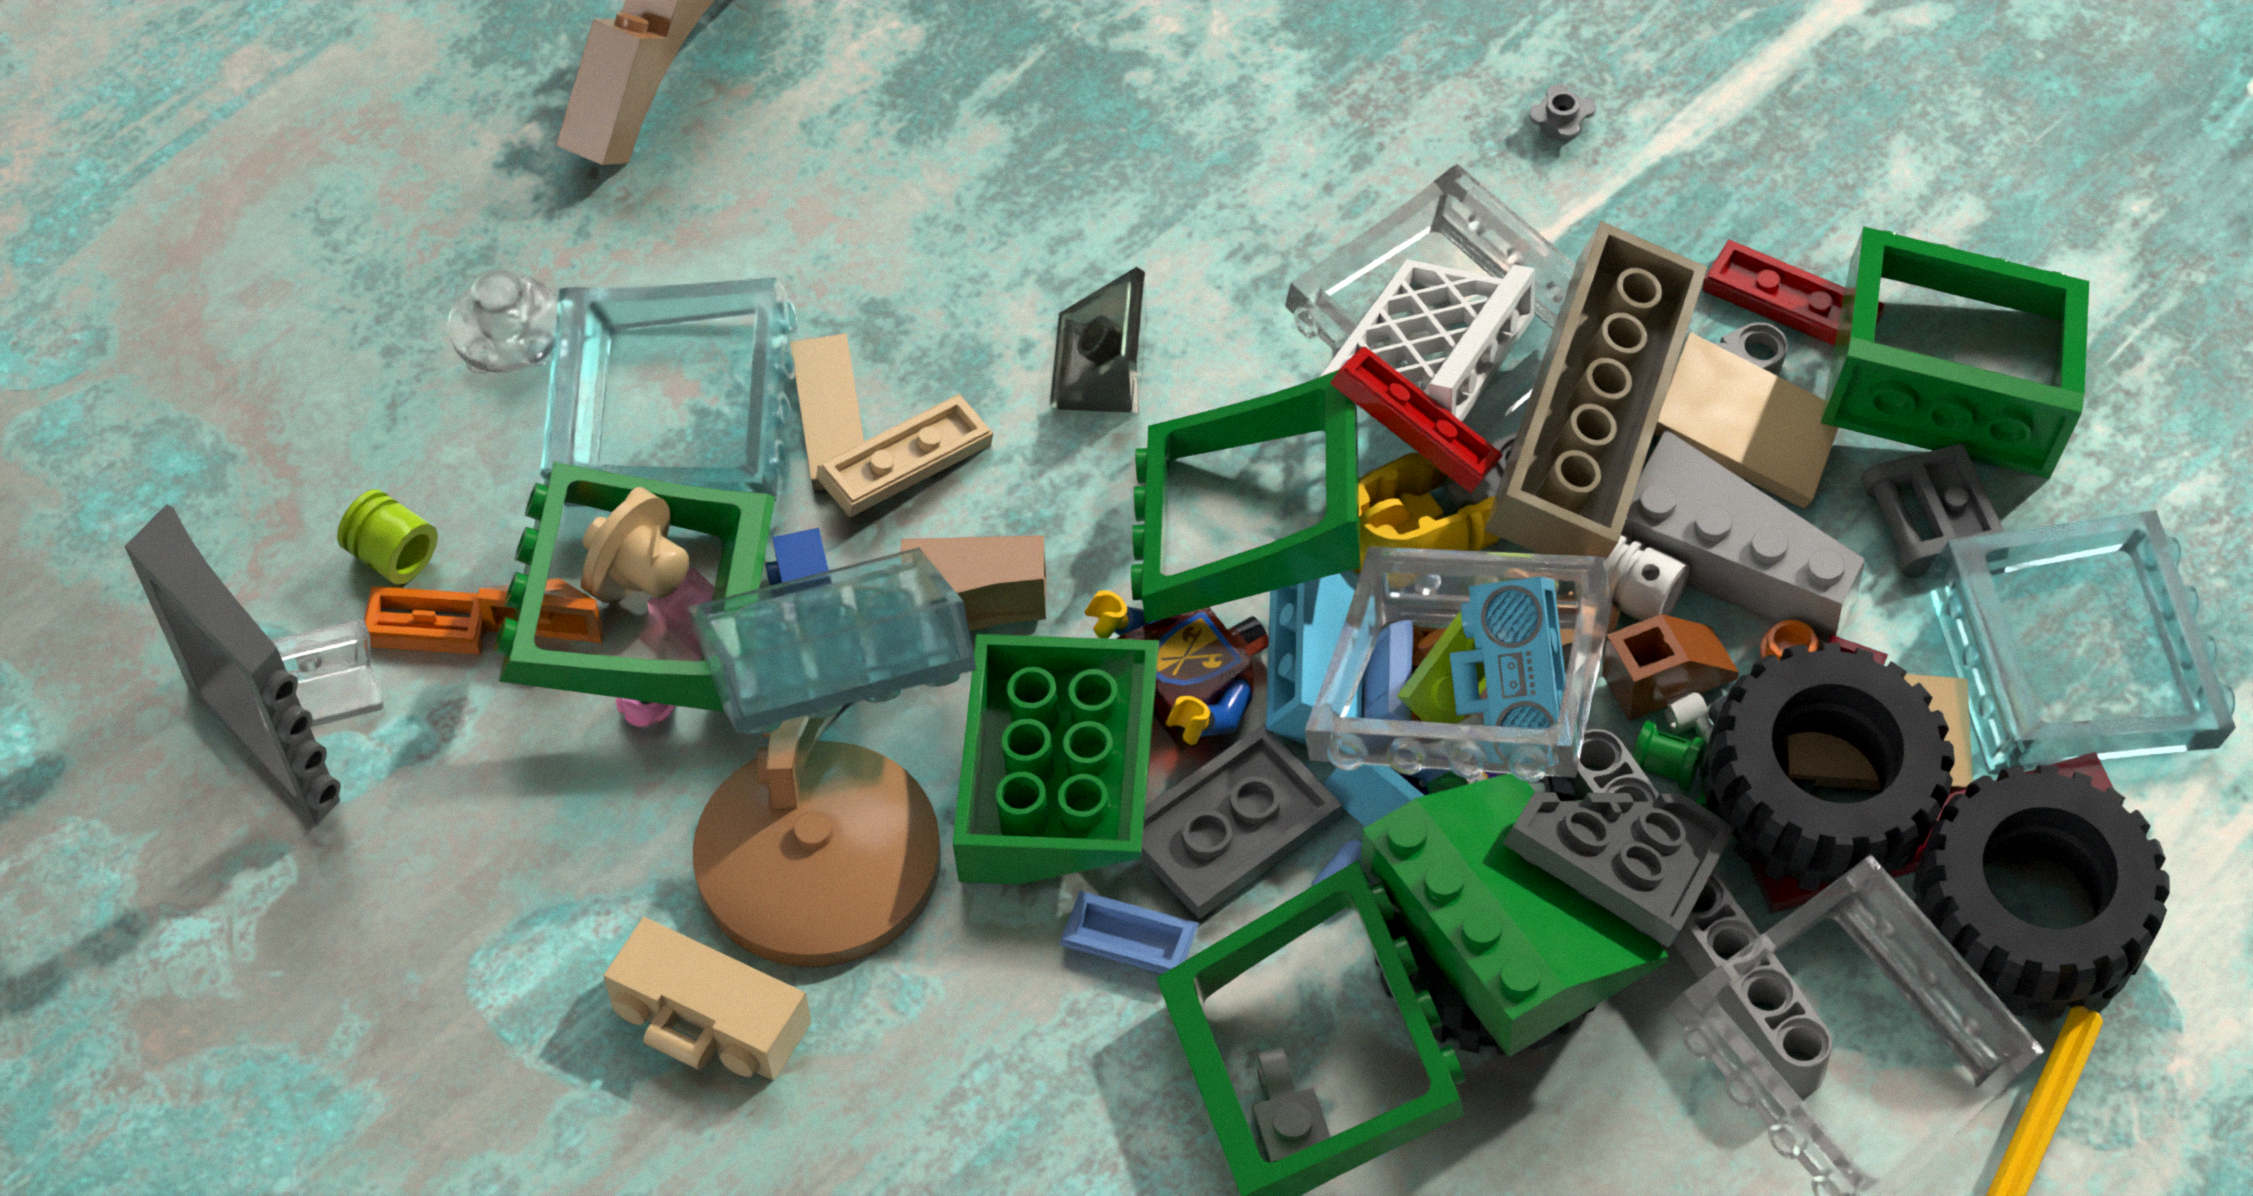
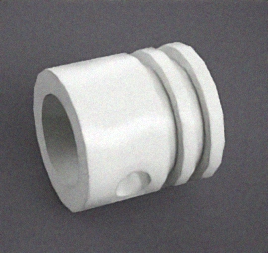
M1623 534L1620 536L1616 547L1599 569L1593 584L1592 596L1602 601L1605 600L1606 603L1614 607H1618L1620 612L1638 621H1644L1659 614L1671 616L1685 588L1690 567L1687 563L1653 547L1646 548L1645 544L1638 540L1632 543L1631 537Z

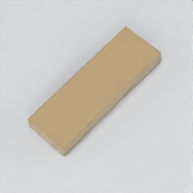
M847 333L790 342L813 491L825 489L816 478L819 464L864 442Z
M958 394L819 464L816 478L845 513L852 517L991 446L993 432L965 399Z

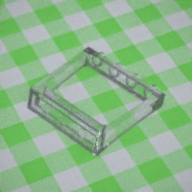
M1456 164L1390 215L1290 282L1285 307L1294 314L1298 330L1307 338L1318 336L1332 349L1334 358L1360 322L1330 295L1431 232H1438L1449 239L1491 277L1503 279L1513 264L1535 268L1534 314L1553 330L1575 264L1459 164ZM1551 335L1476 401L1463 420L1465 425L1482 437L1530 397ZM1382 342L1367 345L1370 350L1386 347ZM1404 361L1389 364L1394 369L1408 366ZM1422 381L1413 383L1422 391L1426 388Z
M1369 546L1345 623L1304 730L1309 761L1331 762L1337 768L1346 771L1355 770L1361 764L1391 766L1402 774H1415L1421 768L1452 770L1456 775L1463 778H1475L1482 772L1510 773L1525 782H1536L1542 779L1543 776L1575 778L1612 610L1606 557ZM1540 576L1554 580L1560 629L1575 630L1559 717L1556 724L1552 727L1537 729L1346 717L1379 633L1388 622L1410 620L1412 622L1451 624L1460 612L1462 602L1470 601L1469 586Z
M1871 854L1789 916L1684 991L1667 1008L1683 1026L1682 1039L1689 1051L1699 1058H1710L1726 1076L1725 1089L1729 1097L1740 1107L1746 1109L1753 1107L1770 1127L1768 1138L1773 1148L1785 1158H1797L1813 1177L1812 1190L1815 1196H1894L2045 1051ZM1824 919H1834L1846 930L1971 1072L1975 1081L1974 1088L1880 1179L1870 1178L1718 1003V995Z

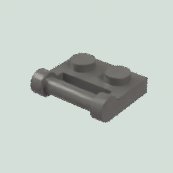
M1963 443L1880 463L1870 467L1863 473L1861 481L1867 495L1871 498H1876L1900 551L1897 561L1904 576L1908 578L1920 577L1929 573L1936 566L2004 550L2007 538L2006 533ZM1912 485L1935 535L1934 539L1921 541L1898 491L1899 487Z

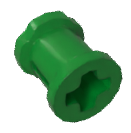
M1646 721L1638 736L1632 757L1642 771L1676 781L1680 790L1689 792L1699 770L1700 758L1704 754L1705 739L1696 737L1693 741L1679 738L1658 731L1656 723Z

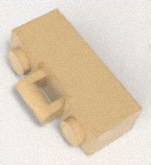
M644 916L603 975L611 1006L620 1017L635 1025H643L646 1020L651 1022L644 1035V1044L697 1070H702L717 1048L722 1063L736 1074L751 1077L756 1072L770 1080H774L812 1023L805 992ZM673 1027L697 1038V1041L676 1030H673Z

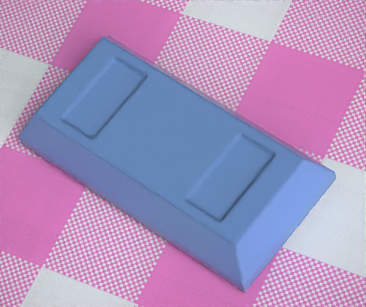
M1403 620L1388 625L1364 645L1363 735L1370 748L1374 750L1384 745L1412 722V711L1397 697L1398 693L1412 676L1413 626L1410 620Z
M1079 891L1062 935L1060 946L1163 974L1187 959L1199 923Z

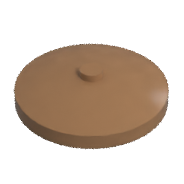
M832 741L817 742L804 771L797 808H772L769 784L758 783L757 758L736 770L714 792L700 816L693 842V866L698 890L708 914L721 931L737 945L752 954L776 963L801 967H821L847 963L872 954L890 944L902 935L923 912L936 887L941 863V843L937 818L932 804L919 783L904 768L880 753L858 745Z

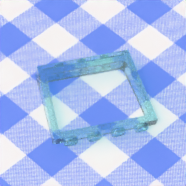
M777 278L650 287H565L559 289L540 476L545 480L553 463L558 462L681 485L728 491L765 493L775 496L776 502L778 475L786 474L789 470L788 452L785 444L780 440L781 428L790 426L792 423V409L789 399L784 393V381L794 378L795 363L793 355L787 347V335L794 334L798 330V318L794 305ZM755 315L746 458L742 465L734 468L599 464L611 338L615 333L622 330ZM564 503L566 507H585L574 503Z
M2157 510L1949 540L1924 575L1957 678H1967L1969 717L1988 775H1999L2001 769L2014 766H2022L2024 770L2034 769L2037 765H2050L2092 752H2096L2099 759L2102 760L2219 748L2236 728L2232 718L2235 710L2234 692L2229 685L2220 684L2214 669L2217 657L2215 640L2211 635L2201 633L2195 617L2199 606L2197 591L2193 586L2183 584L2178 570L2181 558L2179 542L2175 537L2166 536ZM2113 551L2125 552L2131 557L2187 715L2045 722L2039 718L1991 576Z

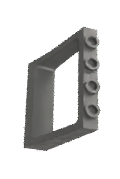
M166 504L124 547L188 688L317 826L340 802L339 793L341 785L337 779L330 776L325 764L326 748L316 742L310 728L312 725V714L301 706L297 697L298 680L294 675L287 672L278 648L211 569L189 537L174 508Z

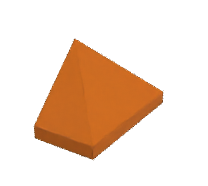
M560 578L547 580L535 636L602 643L604 630L597 601ZM509 585L479 588L477 601L486 631L499 632L505 617L513 619L515 609L504 606Z

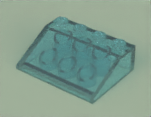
M920 547L687 607L690 621L722 706L737 734L745 731L749 734L772 732L778 729L783 721L805 715L809 718L832 716L838 713L843 705L862 700L874 703L885 702L899 696L903 689L922 684L930 687L945 686L957 681L960 678V674L977 670L964 602Z

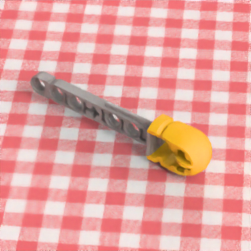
M1760 322L1743 326L1722 336L1720 343H1713L1775 375L1779 374L1788 350V341L1784 333L1773 325ZM1761 343L1768 346L1775 356L1768 360H1758L1751 357L1746 352L1745 347L1748 344ZM1518 430L1490 443L1504 456L1472 493H1469L1425 457L1416 452L1408 453L1360 477V568L1353 571L1364 576L1365 579L1378 584L1402 585L1424 578L1463 559L1467 551H1480L1498 542L1500 537L1485 531L1484 528ZM1442 486L1459 509L1458 513L1443 518V510L1429 492Z

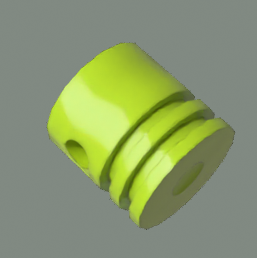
M371 489L353 501L342 516L337 531V541L341 548L396 585L409 582L425 568L432 558L438 539L436 527L380 489Z

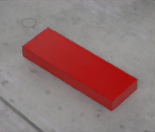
M1728 239L1706 274L1702 291L1835 346L1845 287ZM1879 301L1876 326L1883 315L1885 305Z
M1363 346L1338 370L1330 382L1336 389L1469 493H1472L1504 456L1494 446L1367 347Z

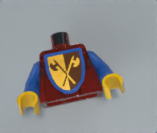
M1102 590L1095 594L1084 613L1088 617L1099 618L1093 627L1098 638L1108 639L1115 632V634L1120 635L1117 639L1159 640L1153 715L1181 751L1197 743L1201 736L1227 735L1237 730L1253 697V663L1250 657L1268 648L1269 645L1267 632L1256 617L1250 616L1227 629L1211 608L1207 607L1145 624L1143 609L1126 606L1123 599L1111 591Z

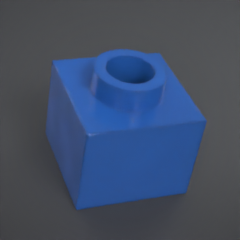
M819 528L772 537L776 560L765 563L772 597L784 596L788 618L815 613L816 609H826L827 584H831Z

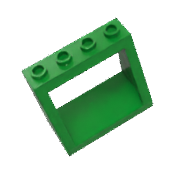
M1863 226L1849 264L1821 423L1932 451L1963 443L1970 459L1973 461L2050 479L2083 410L2090 281L2067 276L2061 272L2046 271L2013 263L2003 258H1993L1955 249L1946 244H1935L1898 235L1892 231L1877 230ZM1881 277L2061 321L2052 386L1874 343Z

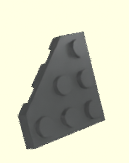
M1534 792L1502 844L1521 855L1528 863L1539 866L1571 886L1584 898L1598 903L1622 918L1638 932L1652 937L1669 948L1686 922L1735 827L1682 793H1661L1655 802H1634L1630 793H1587L1582 801H1560L1555 792Z

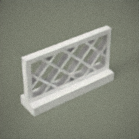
M1407 259L1321 376L1339 370L1363 346L1370 350L1367 346L1368 344L1390 339L1393 345L1371 351L1387 364L1406 360L1410 366L1395 370L1412 383L1422 381L1426 386L1423 392L1463 422L1534 318L1535 268L1513 264L1506 276L1501 279ZM1414 281L1433 285V287L1413 291L1410 285ZM1475 294L1487 297L1467 302L1464 297ZM1446 301L1452 305L1433 311L1426 307ZM1408 310L1414 313L1413 316L1392 320L1389 316ZM1463 321L1468 325V327L1448 332L1442 327ZM1426 330L1431 335L1408 341L1405 335ZM1444 351L1447 357L1427 362L1421 357Z

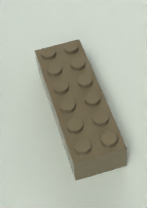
M1600 221L1577 259L1484 528L1485 531L1595 577L1619 542L1701 290L1707 266Z

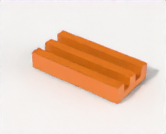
M372 586L360 633L363 646L480 655L482 650L481 635H485L486 629L477 601L478 593ZM381 608L413 610L412 614L380 612ZM435 612L465 613L471 615L470 617L436 615Z

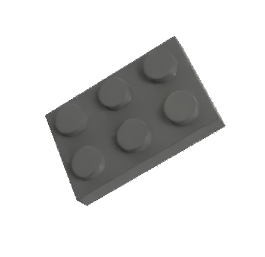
M1263 723L1146 806L1141 859L1199 920L1342 818L1343 804L1272 731L1266 729V725Z

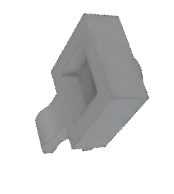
M1283 1048L1259 1053L1257 1057L1261 1067L1257 1068V1072L1267 1100L1252 1104V1117L1267 1162L1272 1163L1331 1136L1314 1088L1295 1092Z

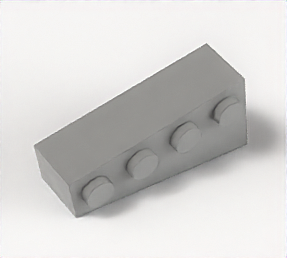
M1665 429L1639 477L1621 535L1625 534L1631 537L1632 543L1638 540L1644 543L1646 548L1653 547L1687 563L1690 569L1686 586L1777 622L1783 620L1804 622L1812 628L1818 638L1828 641L1830 635L1839 636L1855 605L1865 563L1863 557L1667 429Z

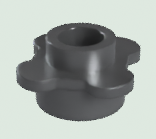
M1552 85L1546 90V98L1542 103L1534 105L1530 109V119L1534 124L1540 125L1542 132L1547 137L1557 141H1568L1576 138L1582 132L1585 118L1594 116L1596 105L1590 98H1579L1564 85Z

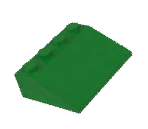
M976 634L952 844L959 882L1021 885L1141 858L1159 640Z
M1519 771L1415 798L1363 828L1361 846V868L1374 885L1382 883L1393 910L1508 1057L1513 1056L1666 964L1669 959V955L1655 939L1638 932L1622 918L1598 903L1584 898L1571 886L1539 866L1528 863L1521 855L1502 844L1535 792Z

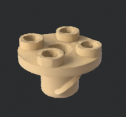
M637 487L629 493L625 501L607 519L600 516L591 522L582 541L583 546L588 549L583 576L580 582V586L584 591L601 602L611 603L623 598L632 590L644 591L657 599L665 598L677 590L687 574L689 556L683 548L667 539L670 527V509L663 499L643 487Z

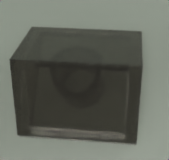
M1138 267L1133 268L1059 313L1050 405L1058 410L1139 413L1147 329L1146 283L1143 270Z

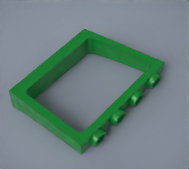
M1338 370L1268 395L1148 426L1147 448H1136L1135 451L1137 482L1146 483V486H1134L1136 522L1145 521V523L1133 525L1134 560H1143V564H1131L1133 601L1142 600L1145 624L1360 568L1357 404L1330 384ZM1316 431L1325 432L1326 515L1323 520L1314 526L1271 543L1174 575H1164L1168 465L1178 458Z
M554 462L544 484L535 483L527 502L525 516L535 519L533 529L525 527L515 554V561L525 564L523 574L519 572L514 573L505 597L504 606L515 609L513 619L504 618L494 646V652L505 655L499 681L723 712L744 676L775 496L765 493L728 491L681 485ZM643 487L668 504L671 526L714 535L722 541L721 556L701 661L655 660L541 649L534 643L565 502L613 512L625 501L633 489Z
M1358 860L1156 977L1241 1196H1301L1382 1154L1465 1115L1461 1099L1455 1087L1466 1082L1452 1045L1441 1049L1438 1048L1431 1030L1441 1027L1442 1024L1428 990L1415 994L1408 976L1419 971L1405 936L1392 940L1385 922L1395 919L1389 898L1382 883L1369 887ZM1346 908L1353 909L1361 920L1429 1080L1430 1089L1426 1094L1301 1151L1276 1162H1266L1260 1156L1205 1017L1204 1003L1217 990L1341 910Z

